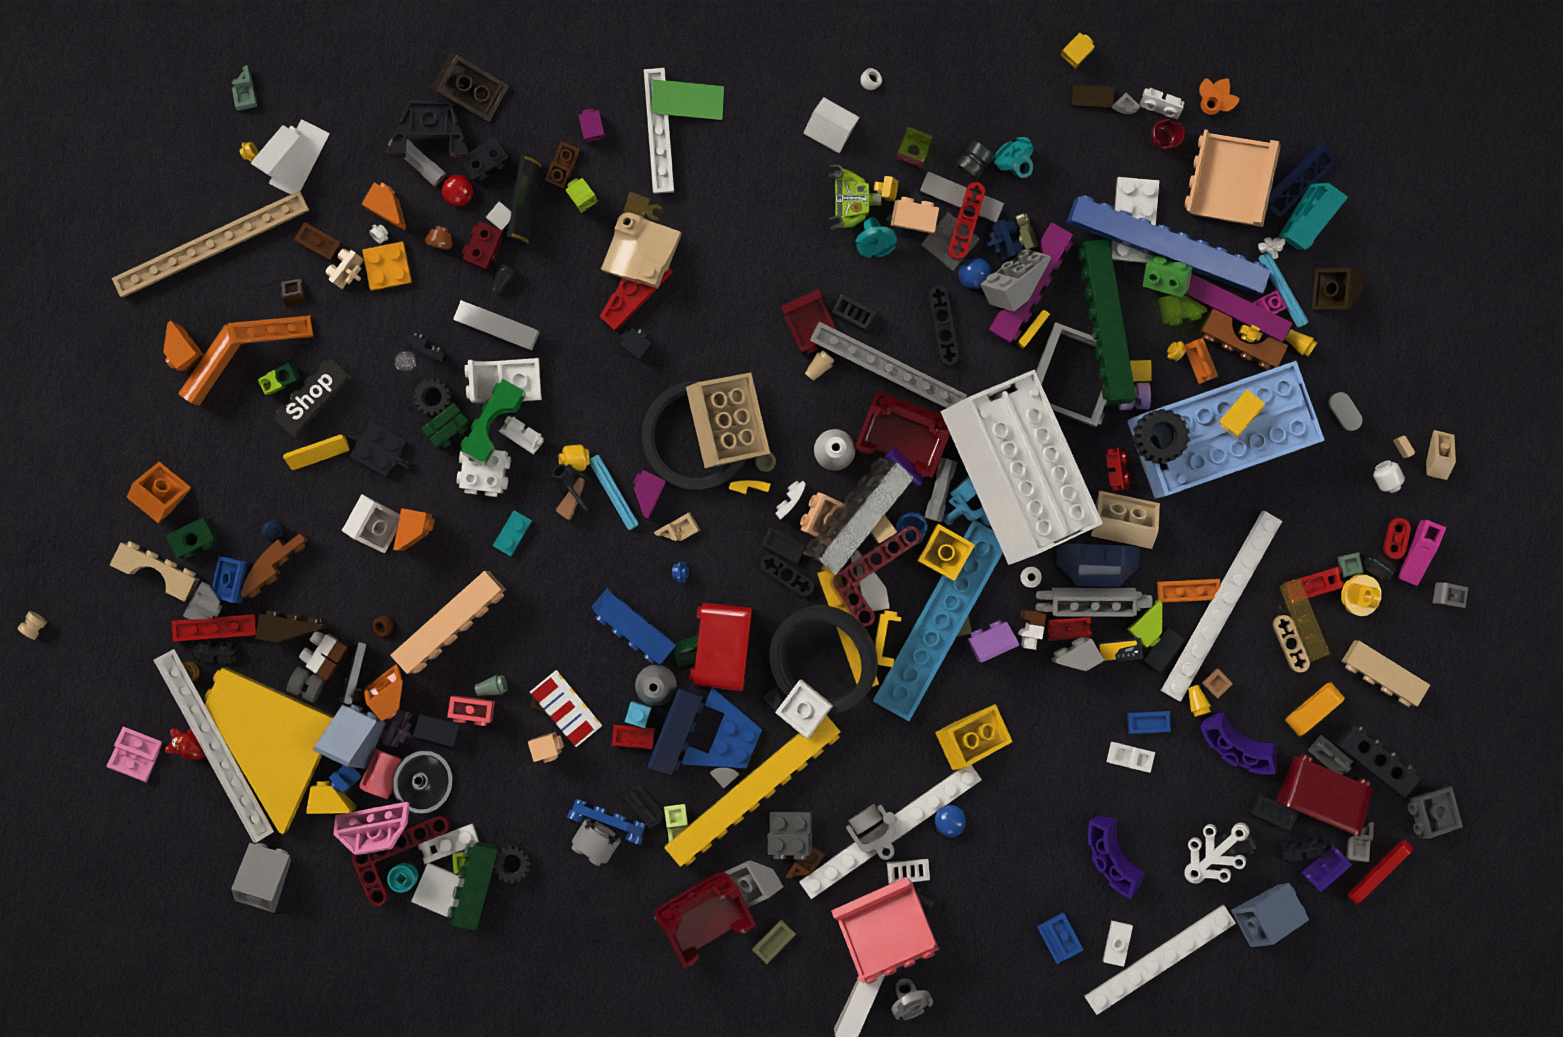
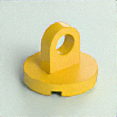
M1368 575L1353 576L1343 586L1341 592L1342 603L1349 613L1357 616H1367L1373 613L1381 600L1379 583Z

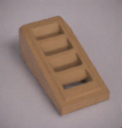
M581 477L573 485L579 497L585 484V480ZM570 491L556 509V512L569 521L572 519L578 503Z

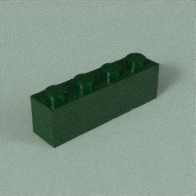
M470 840L469 846L465 847L463 853L465 861L458 871V878L460 880L458 886H455L453 890V906L449 907L447 918L452 926L477 930L498 852L494 845Z

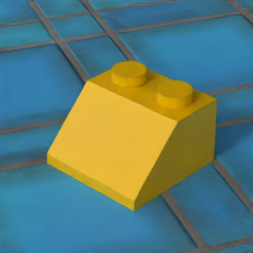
M937 524L917 561L955 581L975 544Z

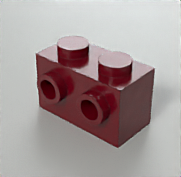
M479 221L478 225L475 224L472 228L470 243H466L462 251L463 259L488 271L505 233L500 229Z

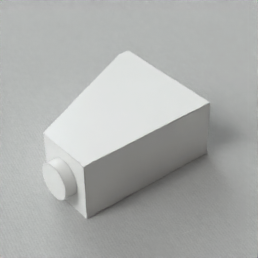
M282 125L253 159L251 164L279 181L304 142V139L299 136L301 132L293 126H290L288 129Z

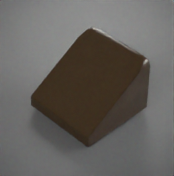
M301 278L281 282L282 299L286 307L306 303Z

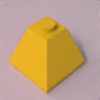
M317 781V785L311 786L307 814L350 813L356 810V804L341 790L338 792L332 785H329V781Z

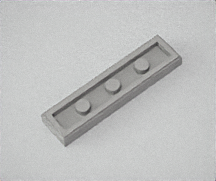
M928 172L920 192L961 208L967 188ZM970 190L973 193L970 201L974 202L976 196L981 193ZM984 195L978 216L996 223L1004 203ZM972 207L964 208L965 211L975 215V210Z

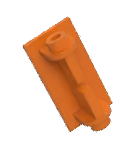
M1203 338L1184 345L1199 384L1218 377Z

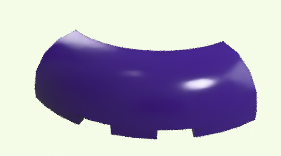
M1224 712L1209 716L1202 722L1201 730L1207 743L1222 756L1223 760L1235 767L1238 765L1249 769V772L1276 774L1277 760L1274 743H1260L1242 736L1230 725Z
M1104 816L1094 817L1090 820L1088 827V845L1091 846L1093 862L1099 873L1102 872L1108 879L1111 887L1123 896L1132 899L1142 882L1145 872L1135 867L1123 854L1117 839L1116 829L1118 820Z

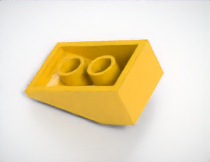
M996 704L935 732L952 770L966 768L1012 742Z

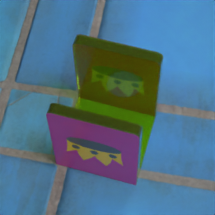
M907 127L896 159L922 168L933 136ZM909 146H918L919 154L916 156L908 153L907 149Z

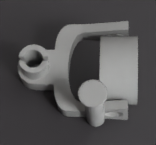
M873 804L848 820L850 824L846 828L862 852H869L875 849L884 860L893 857L894 847L889 841L896 832V827L893 824L896 817L893 813H886L881 804L877 807ZM882 819L889 825L888 830L873 842L863 844L857 837L858 834ZM884 848L890 849L888 855L882 853Z

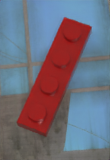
M256 614L172 621L173 642L256 635L257 631Z

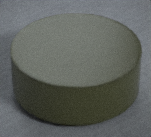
M770 452V454L756 457L755 464L760 471L769 472L775 467L776 459Z

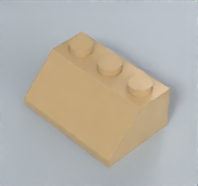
M1099 491L1095 507L1103 524L1091 529V536L1152 549L1158 534L1160 503Z

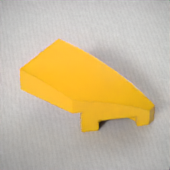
M737 481L730 483L729 489L746 494L748 487L768 492L770 484L759 481Z

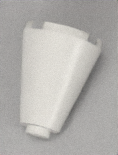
M832 429L818 437L814 446V454L821 466L828 470L837 471L846 468L853 461L855 444L851 436L846 432ZM837 444L839 445L840 449L838 451H833L832 445Z

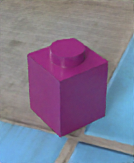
M587 109L582 111L583 114L579 115L585 143L604 139L605 133L599 110Z

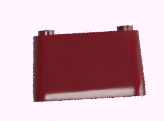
M876 393L855 448L859 452L869 455L876 450L888 454L895 447L911 463L915 464L914 468L917 474L923 477H933L950 432L942 415L893 396Z
M1302 754L1301 757L1294 755L1276 802L1360 837L1374 788L1370 787L1371 782L1359 778V781H1355L1312 763L1313 758Z
M724 872L716 873L663 904L654 913L658 924L684 968L693 965L699 958L698 948L730 929H733L736 933L743 934L756 926L739 887Z

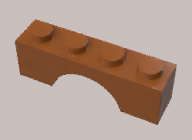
M1215 309L1209 312L1199 332L1204 335L1203 339L1211 343L1216 341L1222 344L1221 347L1229 352L1234 350L1240 353V357L1251 362L1254 360L1259 362L1258 366L1265 370L1277 368L1288 345L1270 336L1258 344H1248L1241 341L1233 331L1232 317Z

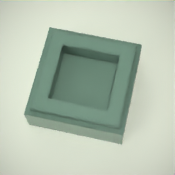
M1359 552L1337 557L1342 577L1364 573Z

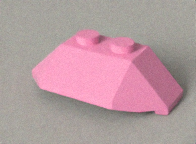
M403 802L335 815L333 835L355 855L392 849L408 823L409 803Z

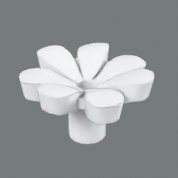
M1268 237L1264 239L1265 243L1258 244L1261 253L1268 252L1273 259L1278 258L1277 251L1283 250L1285 239L1277 237L1272 241Z

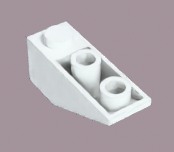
M858 550L854 551L855 555L851 556L852 563L862 557ZM855 565L854 568L857 567L858 577H860L863 569L861 566ZM875 572L856 584L872 611L889 609L886 587Z

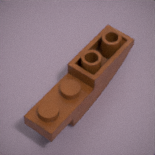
M299 534L287 544L283 540H277L260 556L249 572L241 591L242 597L250 596L253 598L261 592L260 588L263 585H270L278 579L276 575L280 573L276 565L282 566L289 560V555L293 552L297 554L306 547L305 543L309 541L306 536Z

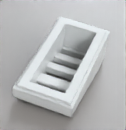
M928 859L887 862L889 884L905 878L903 877L902 866H906L907 878L912 880V882L930 880ZM919 864H923L924 876H919ZM910 865L915 867V876L912 877ZM894 867H898L899 878H895Z

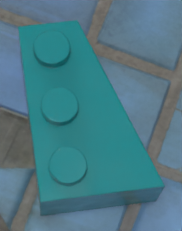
M1330 183L1311 184L1278 236L1285 239L1295 249L1306 250L1313 244L1314 239L1348 197Z

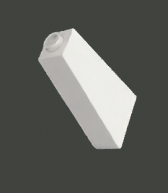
M884 974L877 977L878 980L871 984L862 983L857 979L834 1027L836 1037H858L884 979Z

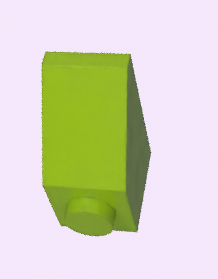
M583 178L580 180L574 179L567 185L566 192L581 213L598 202L595 194Z
M1156 600L1152 604V608H1148L1127 629L1135 638H1141V643L1144 647L1156 645L1160 640L1159 636L1162 634V603L1159 600Z

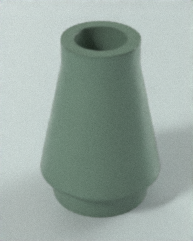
M495 675L479 684H475L477 696L502 695L503 692L507 691L505 677L503 675Z

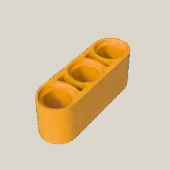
M1329 682L1292 712L1285 721L1298 736H1302L1342 703L1345 697L1332 682Z

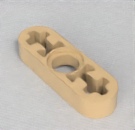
M1286 615L1277 616L1273 621V628L1290 668L1295 672L1306 671L1310 666V661L1293 620ZM1281 619L1288 622L1286 625L1287 632L1292 631L1293 634L1282 637V634L1286 633L1283 628L1278 627L1281 624ZM1289 638H1294L1297 642V646L1293 650L1286 647V641ZM1301 651L1297 656L1299 659L1304 660L1302 668L1295 666L1294 663L1297 662L1295 655L1290 656V653Z

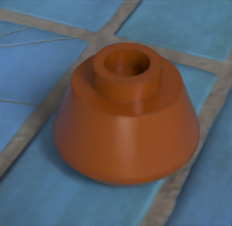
M436 226L425 237V243L434 248L449 250L453 246L451 234L447 233V228Z

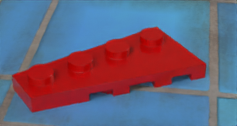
M668 268L667 272H664L660 285L673 273L670 268ZM622 278L619 287L612 294L600 317L616 332L657 288Z

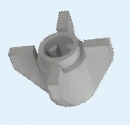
M201 582L199 588H195L189 606L183 614L184 617L193 620L211 619L213 616H218L222 606L219 605L220 600L210 585Z

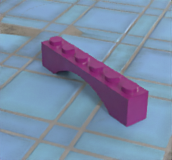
M1052 222L1050 223L1039 242L1040 253L1050 255L1051 259L1030 299L1015 311L1007 309L1000 311L989 328V333L1008 344L1012 340L1016 342L1022 332L1019 330L1022 322L1027 323L1032 314L1029 311L1033 304L1037 306L1042 297L1040 294L1042 287L1047 288L1053 277L1050 274L1053 268L1055 270L1059 268L1063 261L1060 256L1063 251L1068 252L1073 244V241L1070 240L1073 234Z

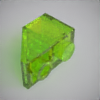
M1170 295L1158 300L1163 323H1170V326L1181 324L1182 319L1190 318V321L1202 319V315L1207 312L1206 307L1186 295L1182 298Z

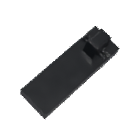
M353 639L337 698L338 701L345 704H352V701L361 702L364 692L363 689L356 687L366 643Z

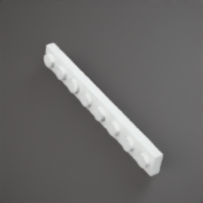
M1220 906L1085 995V998L1096 1015H1098L1236 924L1225 906Z

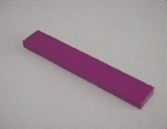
M1191 274L1189 289L1184 295L1250 327L1251 325L1260 328V332L1283 342L1292 322Z

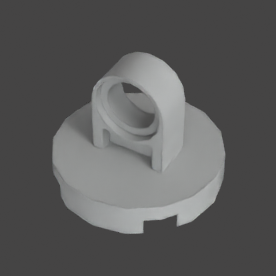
M906 978L900 979L896 983V995L899 1000L892 1006V1012L896 1019L899 1020L901 1016L903 1020L914 1018L924 1013L923 1008L925 1006H932L933 1000L929 991H917L913 982ZM902 985H908L911 990L909 993L904 994L899 991V988Z

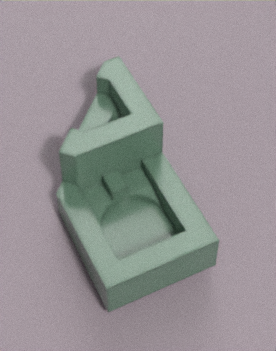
M248 65L242 68L243 72L237 80L234 79L232 82L234 86L232 88L234 103L237 111L257 107Z

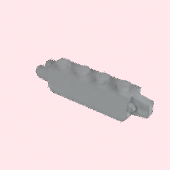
M1052 588V591H1037L1036 593L1038 599L1052 600V603H1037L1036 610L1052 612L1055 616H1135L1137 611H1141V608H1152V596L1142 595L1135 588Z

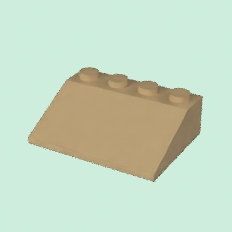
M751 373L698 382L686 387L705 468L770 454Z

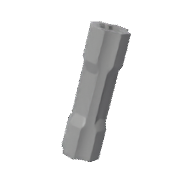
M407 139L405 159L436 187L445 178L446 173Z
M940 458L936 470V481L932 497L926 508L925 518L942 522L946 508L945 500L950 481L954 477L956 461Z

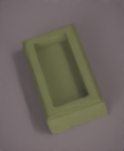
M781 919L752 950L768 964L796 933Z

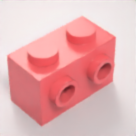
M451 696L448 718H454L453 722L466 723V720L474 721L475 725L486 726L487 723L492 722L495 701Z
M375 748L359 787L368 793L388 799V796L393 792L392 778L394 771L402 759Z

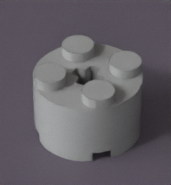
M586 818L572 839L573 846L571 848L579 854L583 853L590 857V862L600 866L601 863L608 862L621 840L620 838L616 840L614 838L616 833L598 821L593 824L590 823V818Z

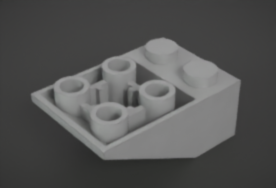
M1025 249L1018 252L1017 256L1011 261L1004 263L997 272L990 274L980 284L989 304L1015 311L1027 302L1051 259L1050 255Z

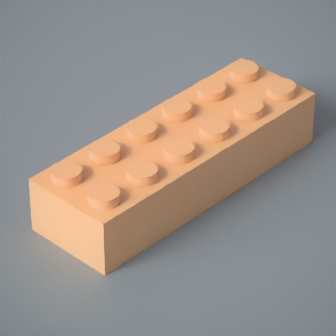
M484 571L390 656L407 674L419 673L427 666L425 662L428 659H434L442 652L440 648L443 645L446 646L453 643L458 638L456 634L459 631H466L473 624L472 619L483 616L489 610L487 606L490 603L496 604L501 600L506 589L490 571Z

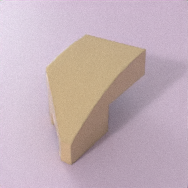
M689 512L654 533L671 540L682 541L700 531Z

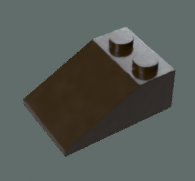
M450 53L431 89L489 122L509 85L459 55Z

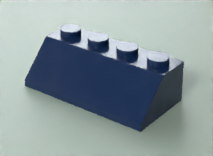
M681 687L678 689L648 763V768L672 775L673 770L678 771L682 761L678 759L681 751H686L689 740H686L689 732L693 733L697 721L694 720L696 713L701 714L705 704L704 701H701L703 696Z

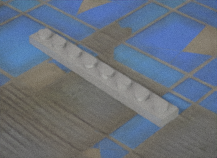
M818 322L810 338V341L946 408L967 397L966 394L821 322Z

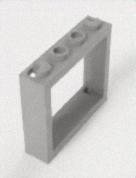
M1055 322L1036 370L1040 383L1042 384L1060 334L1097 347L1096 340H1093L1091 335ZM1101 390L1091 418L1050 404L1056 414L1091 427H1096L1102 423L1105 413L1102 411L1107 402L1103 399Z

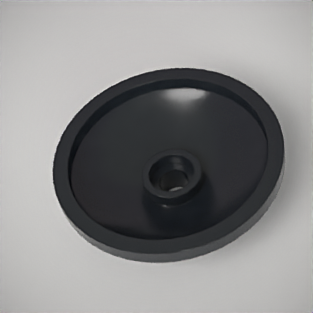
M416 751L404 757L397 765L392 778V790L397 802H408L409 811L414 813H428L436 810L446 801L452 788V773L448 763L440 755L431 751ZM419 777V782L415 784V778Z

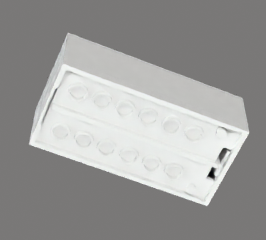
M1035 370L972 395L941 411L1008 565L1037 555L1103 524Z

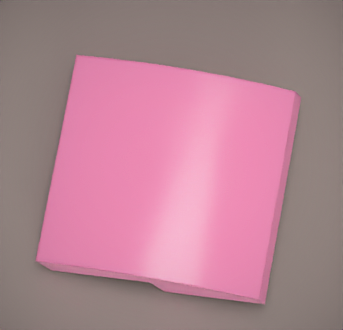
M123 727L114 745L115 749L107 764V768L147 783L159 754L162 741Z

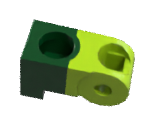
M287 363L258 379L265 395L273 394L289 385L303 381L294 363Z

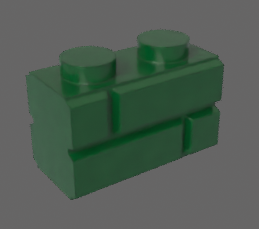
M453 403L421 429L436 448L442 447L445 449L453 443V437L457 434L462 436L469 430L468 425L471 422L460 408Z

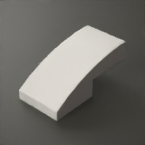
M1111 742L1106 762L1150 773L1155 752Z

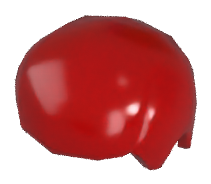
M460 174L451 175L442 186V194L448 204L454 207L464 206L472 199L473 187L467 177Z

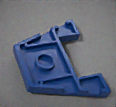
M711 688L705 706L724 713V717L710 752L706 753L688 745L682 764L747 768L762 729L717 690Z

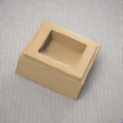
M1406 436L1393 440L1403 458L1415 454Z

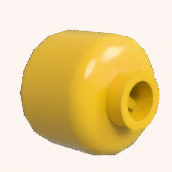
M580 444L564 446L562 454L558 455L559 465L564 464L567 466L571 464L578 471H584L586 466L590 464L589 451Z

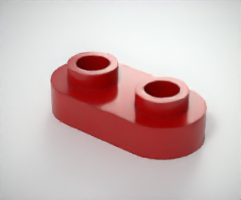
M1396 518L1388 525L1383 550L1390 559H1399L1406 552L1411 526L1406 519ZM1396 525L1401 526L1399 533L1395 530ZM1392 545H1395L1397 547V550L1394 553L1391 551Z

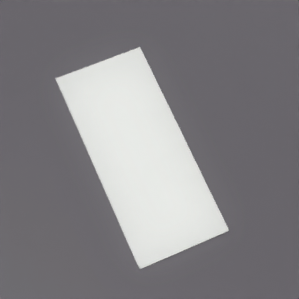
M302 119L297 130L301 132L299 136L304 139V142L279 181L271 178L269 184L289 194L301 191L330 134Z

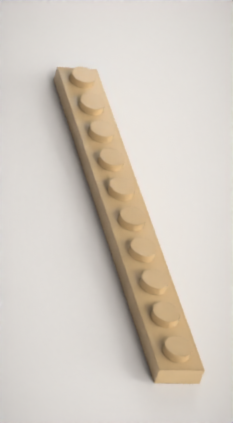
M298 191L113 277L112 280L120 297L123 298L310 210L302 193Z

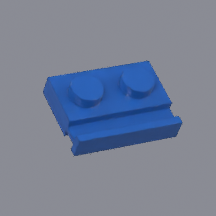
M1063 912L1037 926L1056 964L1083 951Z

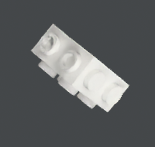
M494 450L486 466H483L460 452L459 463H462V469L457 474V484H460L459 488L465 489L464 493L477 494V490L485 491L486 496L497 497L498 493L503 494V489H507L508 477H505L506 469L510 468L511 457L508 456L506 451Z

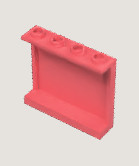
M907 877L832 910L833 917L839 922L859 975L857 979L862 983L871 984L878 980L877 977L883 974L885 976L891 975L901 966H912L916 963L915 960L930 958L935 955V951L939 950L912 880Z

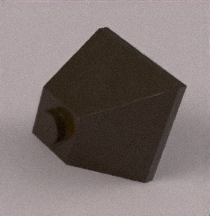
M1354 268L1315 269L1312 310H1350L1363 293L1365 272Z

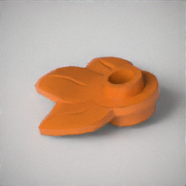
M1206 78L1200 85L1201 109L1208 115H1214L1219 111H1230L1239 102L1237 96L1229 95V79H1222L1213 84ZM1213 102L1214 108H1209L1207 103Z

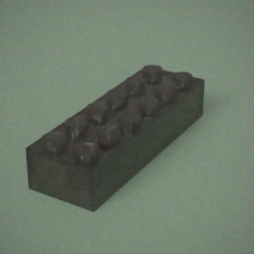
M883 458L876 460L871 465L869 473L859 480L856 489L846 496L843 505L833 512L831 520L820 528L818 536L807 544L803 554L819 569L836 575L914 477L898 462Z

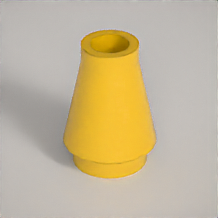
M1292 329L1284 339L1302 356H1309L1317 344L1313 340L1314 338L1295 332Z
M1200 685L1188 688L1191 713H1194L1195 717L1210 713L1209 707L1211 705L1203 694Z

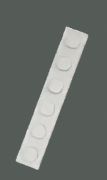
M644 69L653 193L674 192L669 118L665 114L651 113L653 79L666 81L665 69Z

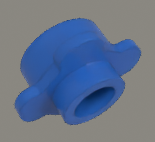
M678 562V564L673 565V579L678 580L679 583L685 582L689 575L688 566H686L685 562Z

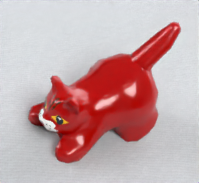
M177 728L170 730L172 740L165 747L166 753L181 754L184 759L200 760L206 756L192 729L188 730L187 733Z

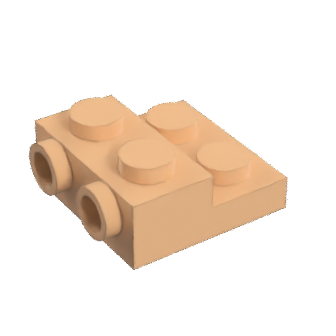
M818 492L809 501L811 508L808 515H803L800 521V525H802L801 530L838 548H842L858 510Z

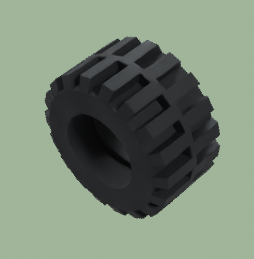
M1159 409L1145 414L1138 420L1137 426L1133 429L1135 434L1132 436V440H1135L1134 448L1138 449L1140 456L1145 457L1144 460L1152 461L1155 464L1167 463L1180 457L1182 452L1187 449L1188 446L1186 444L1190 441V437H1188L1190 431L1189 428L1186 429L1185 425L1187 423L1185 420L1182 421L1181 415L1178 413L1174 414L1172 410ZM1157 424L1165 425L1172 434L1171 444L1165 449L1155 447L1150 439V431Z

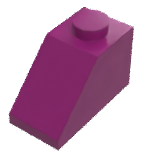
M643 470L642 474L638 473L633 484L636 485L634 490L643 516L649 519L666 481Z

